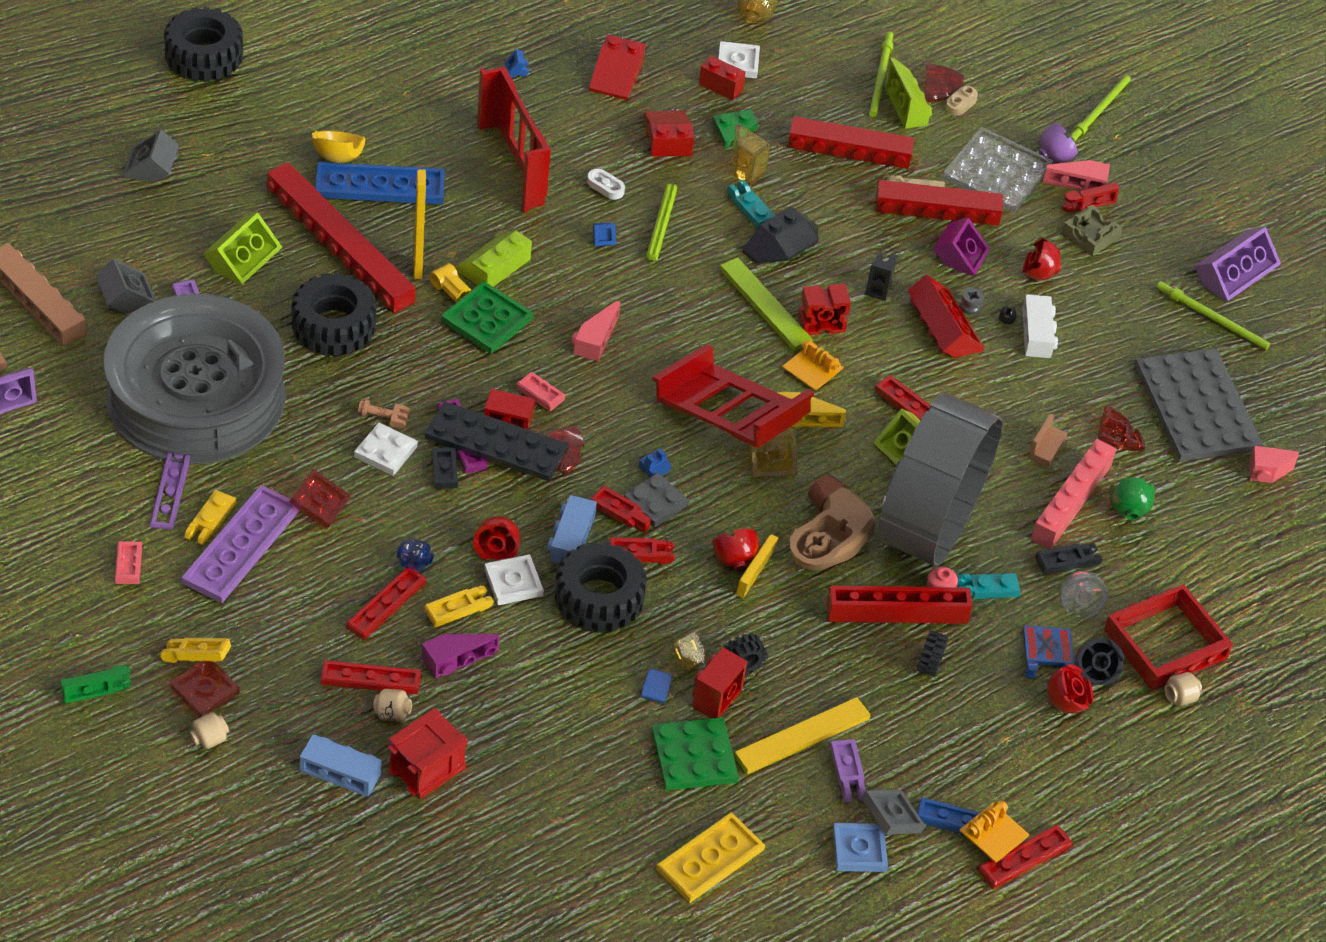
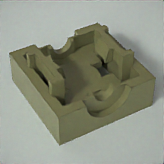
M1090 205L1064 222L1062 233L1093 256L1118 240L1123 227L1115 221L1113 223L1109 220L1105 221L1102 218V214H1100V210Z

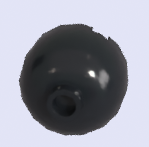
M1093 638L1084 642L1078 648L1075 656V665L1083 671L1080 674L1084 680L1089 679L1091 684L1108 685L1114 682L1123 671L1124 655L1121 648L1114 641L1105 638Z

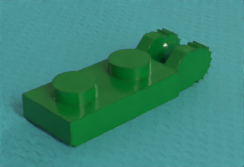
M127 665L114 666L111 670L60 680L63 702L66 704L113 694V692L123 689L126 690L131 685V679L128 677L130 675V668Z

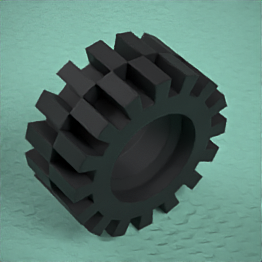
M929 631L917 671L936 677L948 641L947 635Z
M750 633L748 636L747 634H742V638L737 636L735 641L730 640L728 642L729 646H724L725 649L747 661L745 675L749 674L751 670L753 672L756 671L757 666L761 667L763 665L762 662H765L768 656L760 638L756 634L753 635V633Z

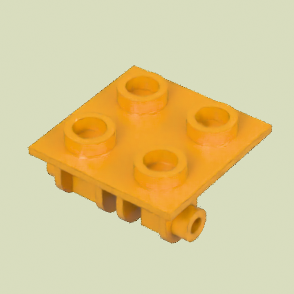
M805 340L802 343L804 349L782 366L783 369L814 391L818 390L844 368L839 363L838 358L831 356L822 347L818 348L812 340Z
M1004 801L992 803L959 830L995 863L1030 835L1006 814L1008 806Z

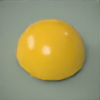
M315 130L312 133L314 149L324 160L331 163H348L356 159L362 152L366 140L364 136L340 131Z

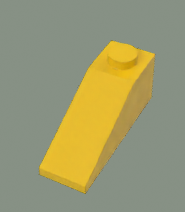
M777 392L790 399L801 394L800 392ZM812 397L811 412L791 427H843L846 409Z

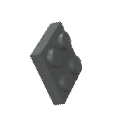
M656 473L624 494L625 498L641 506L644 515L651 518L650 524L654 528L686 508L689 500L659 473Z
M866 790L861 796L867 809L872 813L881 830L886 835L922 833L926 827L902 790Z

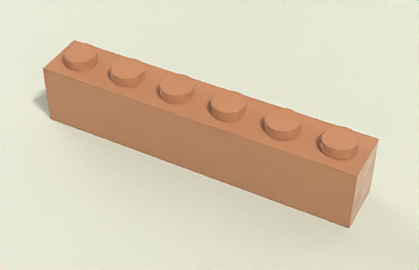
M10 243L1 246L0 282L63 347L85 336V325L87 324L85 317L73 308L69 300H65L60 295L56 287H52L43 274L40 275L35 270L31 262H27L18 249H15Z

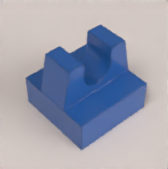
M515 49L505 61V67L511 78H514L516 75L525 77L530 72L529 68L526 67L528 60L524 59L523 51Z
M614 222L593 223V244L595 246L616 245V227Z
M661 448L639 460V467L649 477L656 473L663 475L671 470V464L667 461L666 453Z

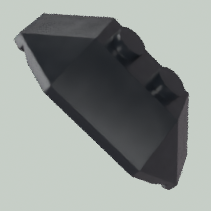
M789 207L762 223L744 246L742 252L756 264L788 261L818 243V224L803 212Z

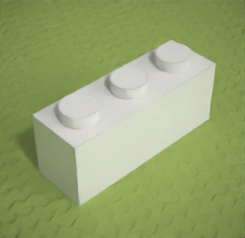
M1026 294L1022 307L1025 356L1051 358L1053 349L1056 350L1058 345V337H1054L1057 328V322L1053 321L1055 306L1052 305L1051 296Z

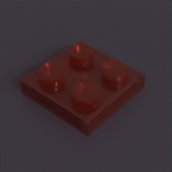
M312 469L289 503L325 529H328L351 495L318 471Z
M202 661L170 681V688L199 718L240 693V687L212 661Z

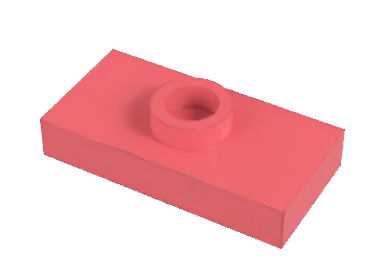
M532 371L517 383L516 389L529 398H534L535 402L548 411H552L565 400L564 393Z
M118 541L115 584H140L142 542Z

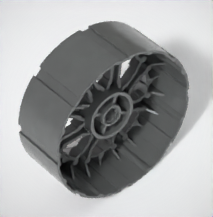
M946 392L939 394L930 405L929 412L926 411L905 449L903 454L905 457L902 463L898 465L882 508L883 514L879 519L878 541L935 567L939 566L956 544L981 494L1001 439L1003 417Z

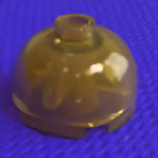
M738 0L737 4L739 12L749 23H761L773 16L778 0Z

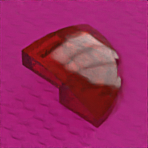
M926 64V102L946 100L953 91H957L963 86L964 75L941 65Z
M1106 405L1099 426L1098 439L1114 448L1122 450L1143 451L1146 448L1139 430L1136 429L1134 431L1133 426L1128 423L1130 420L1113 407Z
M576 426L562 428L546 435L569 444V450L558 467V470L564 476L569 474L582 458L580 448L581 445L584 447V439Z

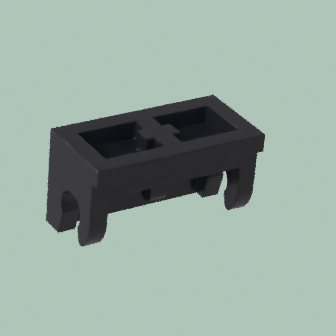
M881 252L877 255L875 262L871 264L865 295L886 301L892 285L898 255L891 254L888 261H883V253Z

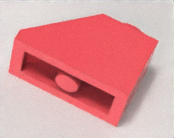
M1254 446L1249 460L1250 480L1268 483L1275 482L1294 469L1299 452Z

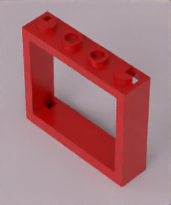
M1184 584L1173 589L1169 588L1159 595H1152L1140 603H1132L1123 610L1114 611L1113 614L1108 615L1104 631L1121 648L1123 655L1152 691L1165 686L1168 679L1172 676L1186 672L1193 674L1228 659L1233 643ZM1178 606L1209 646L1155 668L1124 628Z

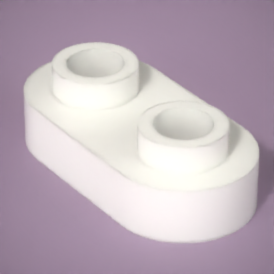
M593 169L588 173L587 183L591 188L612 200L623 197L625 185L622 181L602 169Z

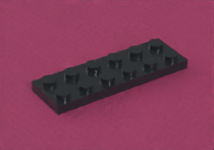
M444 401L425 432V439L455 448L456 450L548 482L551 481L569 450L568 443Z

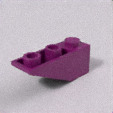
M443 634L422 643L421 659L436 679L443 675H449L454 670L463 666H469L479 659L495 654L499 651L500 636L498 634Z

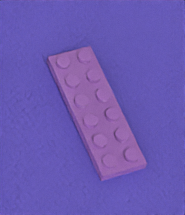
M260 485L181 577L182 584L223 603L301 510V504Z

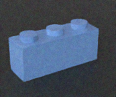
M570 495L567 504H562L560 511L561 521H556L553 531L555 537H550L547 551H550V561L560 563L572 549L576 551L578 546L586 543L595 519L596 501Z
M313 734L300 755V771L369 797L381 775V760L377 759L374 755L364 754L350 746H343L332 742L326 737H319Z

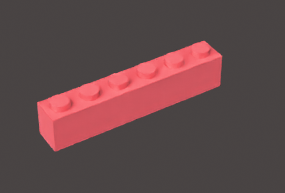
M1099 439L1095 440L1036 521L1031 537L1032 541L1048 549L1054 547L1112 466L1116 448Z

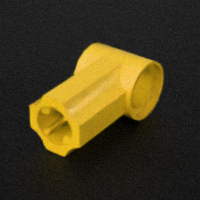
M450 263L434 270L429 275L432 285L437 290L443 289L456 303L471 291L458 277L457 270Z

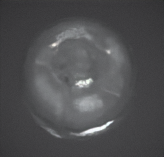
M1087 570L1073 572L1062 583L1060 590L1061 603L1065 611L1076 614V617H1092L1098 614L1108 601L1107 588L1101 577L1094 572Z

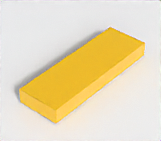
M772 534L769 535L739 580L736 595L742 598L745 597L773 555L778 537Z

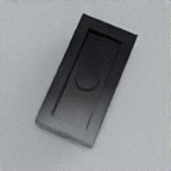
M432 448L434 488H458L455 448Z

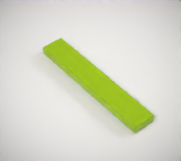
M739 258L720 265V271L794 352L803 348L802 343L805 340H813Z

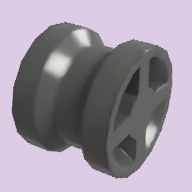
M976 288L964 290L960 303V308L964 313L975 315L980 312L981 303L984 299L982 291Z

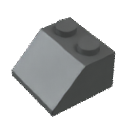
M160 129L132 147L122 175L125 178L150 182L167 178L171 174L172 164L177 158L176 153L179 144Z
M112 259L96 275L99 288L105 297V303L112 310L116 309L120 312L128 313L156 301L145 273L116 259Z

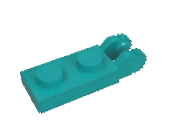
M744 180L737 183L738 189L732 184L727 186V193L734 201V204L756 228L776 216L750 190L749 185Z
M966 573L957 575L958 588H970L971 598L973 599L1019 597L1020 595L1016 573L971 576Z

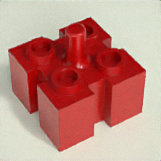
M846 284L828 285L826 289H822L820 285L803 287L801 296L803 305H800L798 312L800 326L809 335H819L823 330H828V334L844 333L848 321L846 315H849L851 306Z

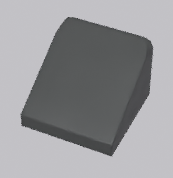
M231 339L227 340V355L235 367L240 371L252 366L253 362L244 350Z

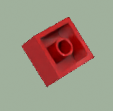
M724 647L717 655L713 654L707 663V667L704 670L700 669L695 676L694 682L696 686L692 692V697H694L692 708L711 719L720 718L743 689L747 661Z

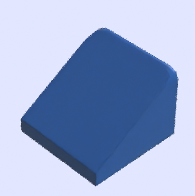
M649 669L641 697L665 703L671 686L672 675Z

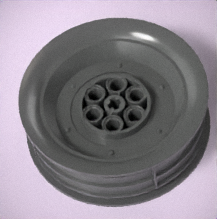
M208 294L177 295L159 299L137 309L115 328L104 351V372L108 382L107 409L113 425L126 441L150 456L166 460L167 453H172L171 462L184 463L185 455H189V464L212 463L230 459L247 452L269 436L280 421L284 410L285 386L282 376L285 368V353L281 338L273 325L259 312L243 303L221 296ZM231 339L241 347L251 359L253 365L239 371L228 358L227 340ZM174 454H183V458L176 459Z

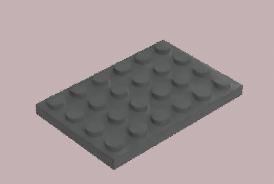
M1217 349L1136 359L1134 365L1179 461L1252 452L1254 446L1263 447V443Z

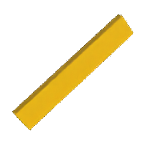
M418 170L416 178L413 263L415 279H422L426 170Z
M856 697L735 752L734 757L748 775L870 719L871 714Z

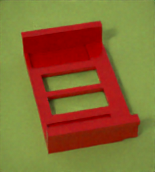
M506 67L487 71L482 68L480 69L477 126L480 130L496 126L500 130L523 173L521 208L524 213H527L528 209L544 206L548 190L551 149L540 129L536 128L516 91V85ZM515 106L520 114L518 144L513 136ZM527 126L531 134L530 150L525 152L524 157L525 128Z
M708 344L652 377V380L656 382L658 402L732 434V437L756 448L802 420V417L810 413L811 398L814 397V392L807 389L793 399H790L714 364L713 347ZM728 386L744 392L712 413L697 406ZM752 396L767 403L735 424L720 417Z

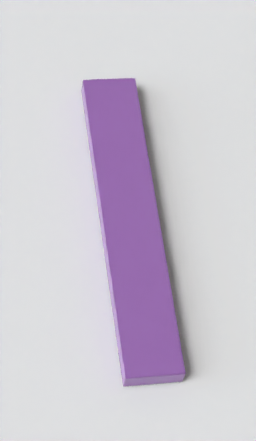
M167 453L150 527L173 530L189 468V455H185L184 463L171 462L172 453ZM174 454V457L181 459L183 454ZM167 482L169 487L165 489L166 495L173 496L175 499L169 523L156 522ZM168 504L161 506L163 514L170 513L171 509Z

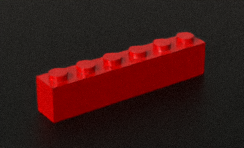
M793 116L788 148L909 169L914 138Z
M879 180L875 212L958 221L968 217L972 223L999 226L1003 213V194Z
M830 586L826 602L828 622L968 624L973 607L970 588Z

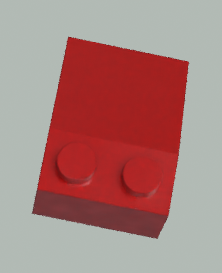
M607 34L601 47L589 91L628 100L644 63L646 44Z
M644 111L651 157L692 156L694 133L692 123L685 111Z

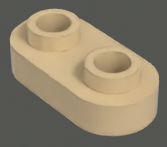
M963 86L947 99L946 111L955 116L964 114L976 103L978 97L977 90L971 86Z

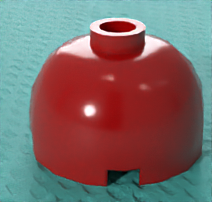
M1043 237L1038 238L1033 244L1036 248L1033 252L1029 251L1025 258L1022 272L1025 273L1024 276L1032 280L1045 281L1054 274L1059 273L1062 267L1060 262L1061 255L1060 250L1051 241Z
M493 516L480 523L474 534L473 546L476 553L485 561H487V558L496 561L515 558L520 548L521 534L512 520L503 516Z
M753 529L735 530V535L727 537V534L724 533L714 538L712 545L716 559L727 567H734L735 570L748 568V564L753 561L759 552L758 536Z
M1068 664L1051 675L1047 683L1050 703L1059 711L1068 714H1075L1088 709L1089 704H1092L1094 700L1091 682L1089 679L1084 680L1080 674L1083 673L1081 668L1073 664Z

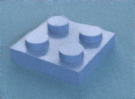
M834 823L833 838L836 871L887 872L888 862L885 834L879 824Z

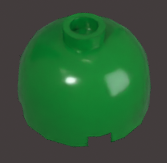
M1142 478L1121 479L1118 485L1114 486V483L1110 485L1109 499L1111 506L1120 516L1129 520H1136L1151 510L1155 501L1154 485L1151 482L1150 485L1146 484L1145 479Z

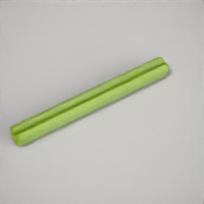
M669 183L666 185L647 251L648 260L656 261L658 259L677 193V186L675 184Z

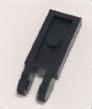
M1095 543L1075 544L1038 551L1035 556L1043 575L1086 566L1090 568L1098 566L1103 561L1100 554H1095L1097 551Z

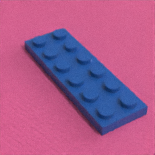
M318 162L315 189L324 198L416 203L417 171L426 170L425 203L443 204L445 169Z

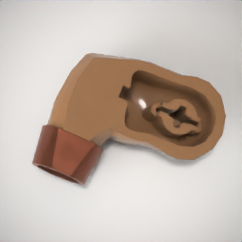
M824 474L811 485L808 491L809 500L820 514L793 532L790 536V550L796 564L804 569H827L854 557L874 535L876 520L870 508L848 486L833 475Z

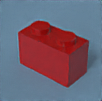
M710 56L701 65L699 85L730 100H734L743 90L746 71Z
M491 389L485 405L484 415L529 430L534 416L535 399Z

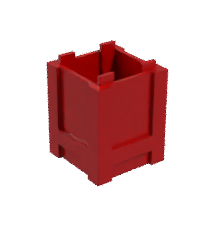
M434 708L389 738L390 761L388 762L387 771L393 777L397 775L408 786L407 791L412 796L416 795L419 799H422L466 768L465 748L468 744V739L462 733H459L442 716L440 711Z

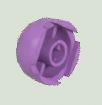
M1056 122L1047 127L1040 135L1039 154L1044 160L1048 159L1054 164L1066 163L1075 158L1078 151L1071 136L1067 138L1063 134L1066 130Z

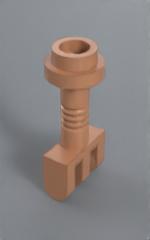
M365 399V401L360 400L357 413H360L363 417H366L367 413L384 416L391 419L389 426L404 429L410 409L399 404H395L393 410L371 405L370 400Z

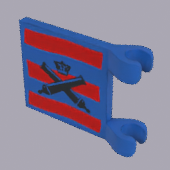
M1023 626L1027 678L1036 677L1038 664L1063 667L1068 664L1074 665L1070 629Z

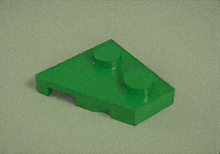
M751 109L713 115L712 119L725 148L731 145V141L736 138L738 140L742 139L747 133L756 130L758 122Z

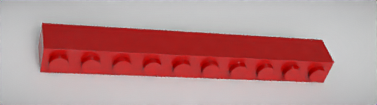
M287 162L267 172L266 187L268 191L273 193L281 204L286 206L293 216L298 218L306 229L311 231L318 241L330 250L332 255L337 256L345 268H349L357 279L367 285L372 294H375L385 307L396 313L415 303L416 287L292 165Z

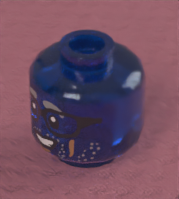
M408 538L406 541L401 542L397 551V558L403 567L420 572L426 566L429 567L432 564L434 554L431 553L429 543L416 538Z

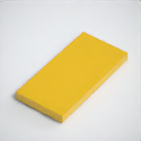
M731 812L659 862L656 870L691 903L761 853L765 848V844Z

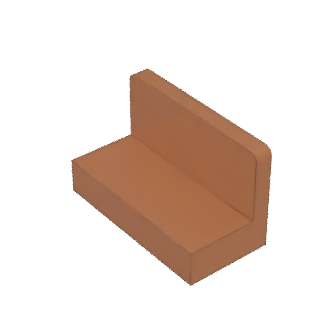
M1051 413L1033 440L1029 459L1046 467L1050 466L1068 434L1052 427L1055 415Z

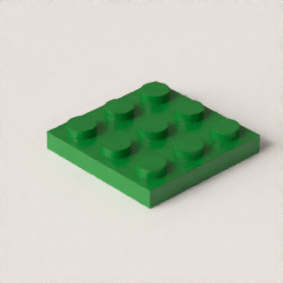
M483 281L441 315V322L489 354H492L532 321L534 313Z
M724 717L652 725L651 732L665 791L738 783L739 776Z

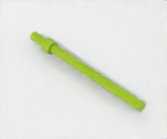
M892 32L886 33L885 40L881 45L882 54L869 115L875 117L878 112L889 55L893 50L892 41L894 34Z
M1125 75L1092 112L1073 128L1070 136L1074 142L1087 132L1091 123L1131 81L1128 75Z
M1162 281L1158 283L1156 288L1169 295L1170 299L1175 302L1180 301L1266 351L1270 347L1271 343L1186 296L1183 294L1184 291L1177 287L1172 288Z

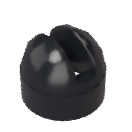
M1008 305L1004 306L1000 310L999 320L1004 324L1014 323L1017 316L1016 309Z

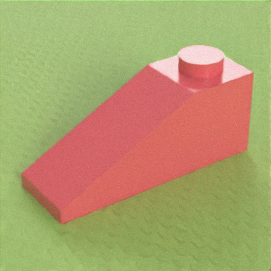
M1092 160L1050 164L1046 167L1043 183L1079 191L1107 184L1110 164Z
M615 301L584 322L579 332H574L571 342L574 345V355L599 362L619 318V301Z

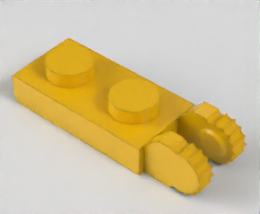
M215 490L186 529L184 537L191 540L200 530L202 532L199 534L197 542L205 545L209 538L214 536L236 505V498Z
M478 586L425 605L424 611L436 628L475 612L484 611L493 605L494 600L490 596H485L487 594L485 586Z
M228 638L170 639L166 644L167 649L162 650L160 657L168 663H176L178 660L223 661L231 648V643Z

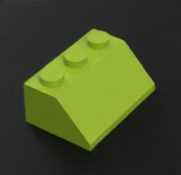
M890 58L885 90L904 128L928 126L932 109L927 104L923 91H920L917 79L898 60Z
M257 212L243 217L205 251L203 255L215 272L242 285L273 257L282 246Z
M517 230L500 234L455 266V269L476 285L485 281L494 287L531 260L532 241Z
M901 409L873 443L898 466L905 457L903 455L920 420L913 413Z

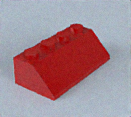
M926 274L907 290L911 296L910 302L920 311L919 317L929 326L928 332L938 341L937 347L943 354L947 353L957 358L982 352L985 349L947 287Z

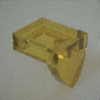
M698 632L675 638L672 641L684 670L708 660Z

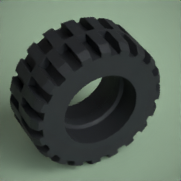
M196 7L190 11L184 10L180 15H175L166 25L164 30L165 59L169 67L178 75L181 74L183 78H192L193 81L198 82L199 80L210 82L212 79L217 81L222 79L223 76L231 75L232 71L234 72L242 63V28L239 22L234 17L231 18V15L227 12L222 13L220 9L216 8L212 10L209 7H203V9ZM209 43V44H211V45H195V44Z
M327 273L322 274L318 278L317 276L309 279V282L305 281L294 293L291 303L293 334L304 347L308 346L309 350L315 353L318 351L321 355L334 354V356H340L342 353L346 355L351 354L355 349L358 351L371 340L376 330L375 296L367 285L364 286L362 281L359 279L354 280L349 275L341 276L340 273L328 275ZM326 311H341L348 315L342 318H327L319 314Z
M590 542L587 546L585 544L578 546L576 551L572 549L566 554V557L562 558L559 568H557L555 600L558 610L562 611V615L566 620L571 619L573 625L576 627L582 626L586 631L597 630V633H604L605 630L613 632L617 631L620 626L622 628L630 624V621H634L639 616V612L642 611L647 581L646 572L638 558L634 559L635 555L629 550L624 551L622 546L617 544L612 546L609 542H603V544ZM592 580H603L614 584L619 590L610 594H597L585 589L582 584Z

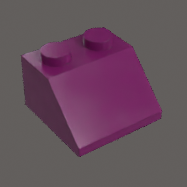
M967 217L949 223L933 247V250L944 265L973 276L984 261L990 248Z

